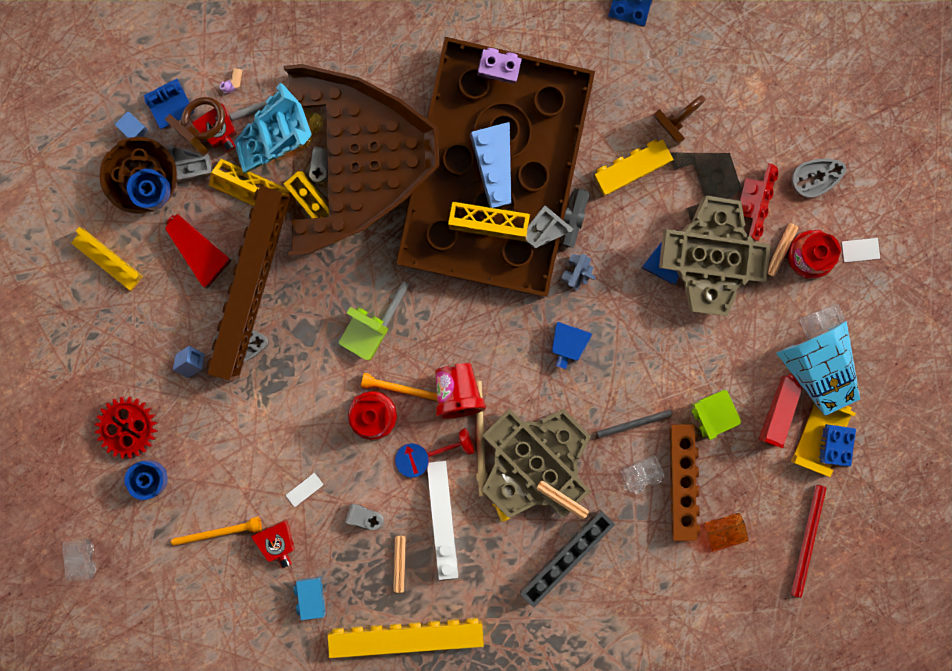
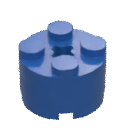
M142 169L134 173L127 183V192L132 202L146 210L162 208L170 197L169 181L162 174L152 169ZM146 188H152L151 192L145 191Z
M144 460L133 464L127 470L124 478L125 486L130 495L139 500H148L160 495L166 488L168 481L166 469L160 463L153 460ZM148 476L150 481L145 484L146 481L143 480V477Z

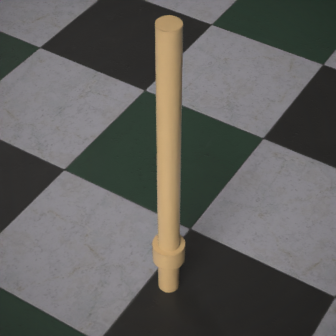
M476 381L482 398V381ZM482 411L475 414L478 459L476 479L479 481V496H486L481 491L488 478L485 466V444L482 437L484 434Z

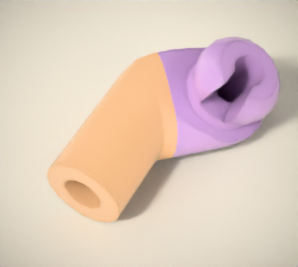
M234 68L232 78L226 82H221L220 90L228 94L238 89L241 83L242 70Z

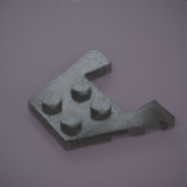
M670 153L674 159L672 161L674 170L694 165L703 196L729 199L742 190L730 153ZM699 204L686 208L691 222Z

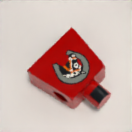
M221 103L225 111L224 125L214 137L207 139V141L214 148L222 145L227 153L236 147L231 138L237 134V131L227 108ZM215 108L192 122L193 126L200 133L210 130L217 121Z
M287 519L251 536L268 562L277 559L281 569L292 564L288 553L294 551L295 546Z

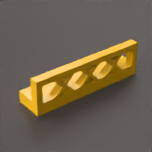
M220 159L211 172L209 186L253 206L256 202L254 200L255 192L259 189L255 184L260 183L265 187L290 193L287 188L250 171L244 173L241 167L223 159ZM221 167H225L229 169L230 172L225 173L220 169ZM238 176L247 177L248 180H240Z
M452 202L448 225L450 230L526 242L530 214ZM456 208L464 209L468 214L462 219L454 218ZM478 211L484 212L487 216L482 222L476 221L473 217ZM496 215H503L507 221L498 225L494 223L492 218ZM516 218L525 219L524 227L517 228L511 221Z
M81 227L77 228L76 232L78 234L71 244L128 290L132 291L144 276L87 230Z

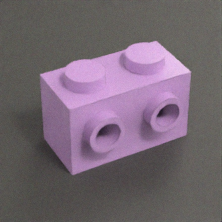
M494 48L483 50L477 76L515 84L522 59L517 58L518 55L514 53H506V55L498 53L499 50Z

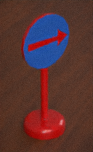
M466 428L459 431L460 442L428 453L419 444H406L396 454V467L404 476L412 478L422 475L427 470L429 457L460 446H462L463 451L467 455L474 454V446L470 434Z

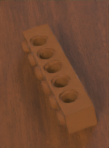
M669 424L671 539L673 541H697V536H700V525L697 524V516H700V507L696 505V497H699V486H696V478H699V467L696 466L695 461L699 457L698 447H695V439H698V428H695V424ZM683 438H687L689 441V445L685 449H682L679 444ZM684 457L689 459V465L686 468L680 466V460ZM683 477H688L690 480L687 487H682L680 484ZM684 496L690 498V503L687 506L681 505V499ZM688 515L690 517V523L688 525H682V517Z

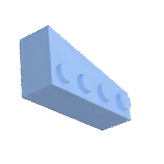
M508 122L473 131L470 134L489 208H499L511 203L510 124Z

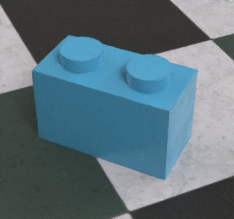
M321 576L298 579L296 585H294V594L298 596L299 604H296L297 615L301 616V620L325 617L326 611Z

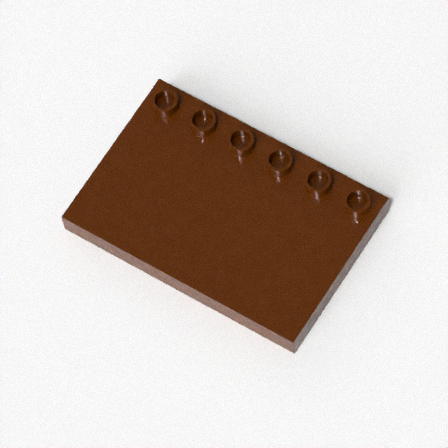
M445 37L427 120L438 127L439 167L410 195L396 265L544 298L548 297L560 237L534 248L525 241L450 230L448 223L452 202L489 208L470 134L473 131L509 122L511 203L495 209L530 214V224L539 211L546 206L564 221L595 71L497 49L499 50L498 53L505 55L506 53H514L518 55L517 58L522 59L517 81L515 84L477 76L483 50L493 47ZM456 208L454 218L462 219L468 214L464 209ZM478 211L473 215L474 219L479 222L487 218L484 212ZM496 215L492 218L494 223L498 225L507 221L503 215ZM516 218L511 222L515 227L523 228L525 219Z

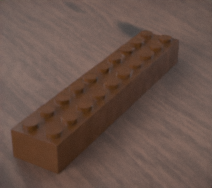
M260 186L255 192L254 200L256 202L254 208H251L249 213V219L251 220L249 227H246L244 231V245H241L238 252L240 257L239 263L235 265L233 270L235 277L233 283H230L228 288V294L230 295L228 302H225L222 312L224 316L217 327L219 334L212 345V350L214 351L212 358H209L207 363L208 375L228 381L240 378L244 358L246 357L291 197L289 193Z

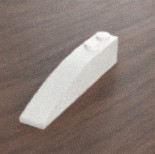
M446 461L429 462L427 469L439 580L458 578Z

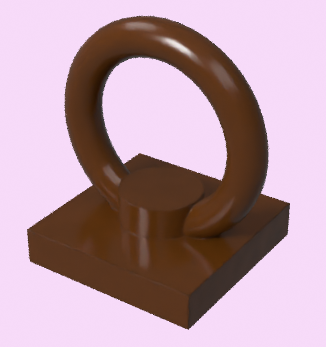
M700 95L676 116L671 114L666 117L659 109L654 113V117L679 145L685 140L684 136L679 132L683 127L681 123L705 102L706 98L704 95Z
M200 97L191 101L185 107L181 116V123L171 114L165 120L200 154L205 156L209 150L199 140L210 139L221 130L225 121V111L220 102L214 98ZM210 105L217 112V121L210 130L200 133L189 123V116L196 107Z

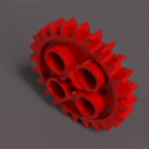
M131 396L127 398V402L124 397H120V402L117 399H113V405L106 403L108 409H100L103 416L97 415V418L101 420L99 423H95L96 426L100 427L95 433L101 435L97 441L103 440L104 443L101 445V448L107 446V453L114 451L113 457H117L119 453L121 459H124L126 454L129 459L133 458V453L137 457L141 456L140 450L144 453L147 452L145 446L152 447L153 445L150 440H156V437L152 435L154 432H158L157 429L153 428L158 422L152 420L156 414L150 415L149 413L152 408L145 409L147 403L139 404V398H136L134 402ZM123 409H126L129 413L127 419L121 417ZM113 417H116L122 424H129L128 428L131 431H124L125 427L114 421ZM138 420H141L144 423V428L142 431H139L136 428V423ZM112 424L117 427L115 435L109 431V427ZM133 432L139 434L140 438H137V436L133 434ZM126 436H130L132 438L133 442L131 446H127L124 441Z

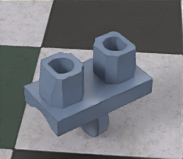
M572 254L569 264L576 268L573 273L565 270L561 279L575 290H579L581 283L587 285L589 279L595 280L596 276L591 274L594 267L589 265L591 258L585 254H581V256Z

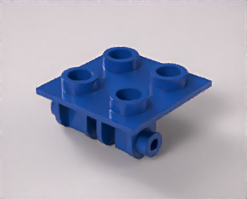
M613 0L608 17L645 26L652 0Z
M178 78L143 95L144 101L149 106L160 129L170 125L165 120L169 114L177 121L181 120L185 107L190 103Z
M825 424L822 437L826 438V440L821 439V441L826 443L825 445H820V447H825V449H820V462L851 466L856 428Z

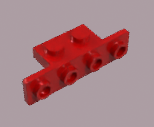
M768 163L764 181L745 179L740 198L744 218L753 219L749 236L755 241H759L763 234V223L769 213V201L774 194V182L778 179L779 175L778 167L771 163Z

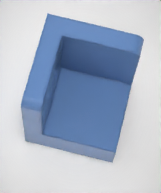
M126 112L115 124L128 138L142 137L148 131L130 112Z
M191 346L186 347L175 355L173 371L187 378L202 370L205 354Z

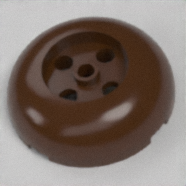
M130 137L118 142L117 145L106 153L100 167V184L103 193L114 206L132 214H146L155 211L146 210L134 204L127 192L129 178L134 173L147 169L149 164H154L153 170L162 174L169 181L171 190L169 199L172 197L177 185V167L172 155L163 145L146 137ZM134 163L136 167L130 171L128 166Z

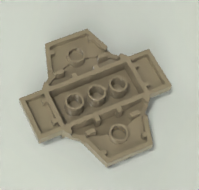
M703 196L692 222L682 231L663 229L659 268L677 271L685 284L690 312L728 316L737 295L736 290L740 286L745 285L748 281L766 282L771 244L754 242L751 236L746 234L743 228L745 221L741 201Z
M509 408L482 435L495 449V464L481 491L508 518L534 505H550L562 518H565L570 513L569 510L536 489L541 481H544L578 504L591 492L578 478L577 462L591 436L565 409L538 422H523Z

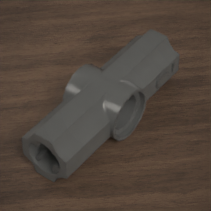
M574 188L564 217V222L572 227L573 231L560 237V245L574 248L578 231L581 229L585 217L584 211L590 192Z

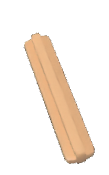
M788 224L768 265L767 275L771 277L776 275L798 230L796 225Z
M544 481L538 484L536 489L581 519H585L589 511Z
M405 536L395 537L393 590L395 593L404 592Z

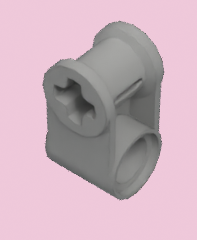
M314 146L309 176L317 185H323L328 180L327 148ZM321 171L323 176H319V179H317L315 174Z
M351 503L345 522L369 530H377L383 525L384 519L376 511ZM376 516V520L379 521V523L373 526L372 521H370V519Z

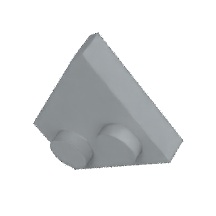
M172 145L168 146L169 152L176 163L177 182L211 175L212 165L208 154L203 156L192 150H183Z
M544 206L528 225L526 242L532 247L537 248L572 232L573 228Z

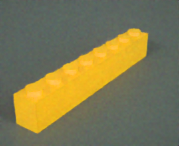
M468 618L467 622H459V619L447 620V623L429 621L426 625H421L420 622H411L409 626H401L400 623H395L385 628H382V625L370 626L371 629H363V626L351 627V630L333 628L328 633L329 658L484 647L482 620L478 621V618Z

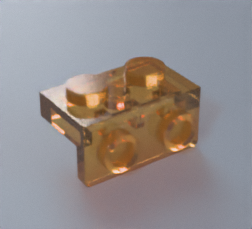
M740 513L730 514L729 516L714 519L703 524L712 552L749 541L746 525Z

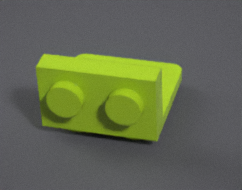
M350 307L347 314L353 318L340 338L339 344L363 359L370 361L386 335L388 328L382 325L384 321L373 316L371 319L366 316L368 312L360 307L357 310Z
M727 390L719 391L691 404L693 407L691 409L692 415L695 420L698 419L701 425L699 430L703 438L706 437L708 440L714 439L718 434L741 424L739 415Z

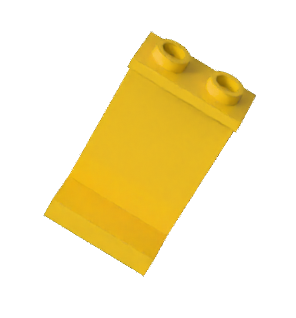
M814 403L791 462L831 477L833 470L830 469L832 464L820 462L821 458H819L820 449H825V447H820V445H825L826 443L821 441V439L826 440V438L822 437L823 428H825V424L847 427L851 416L856 415L855 412L851 411L852 407L847 405L828 415H824Z

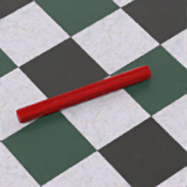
M822 485L815 486L791 595L801 598L827 489Z

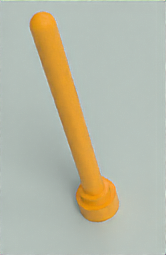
M363 374L361 388L377 387L438 401L437 393L377 380L371 374Z
M259 516L253 517L247 523L173 538L170 543L176 546L247 530L249 532L253 531V533L261 532L262 524Z

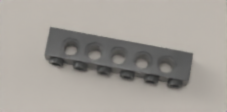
M599 509L519 591L520 595L534 608L616 524Z

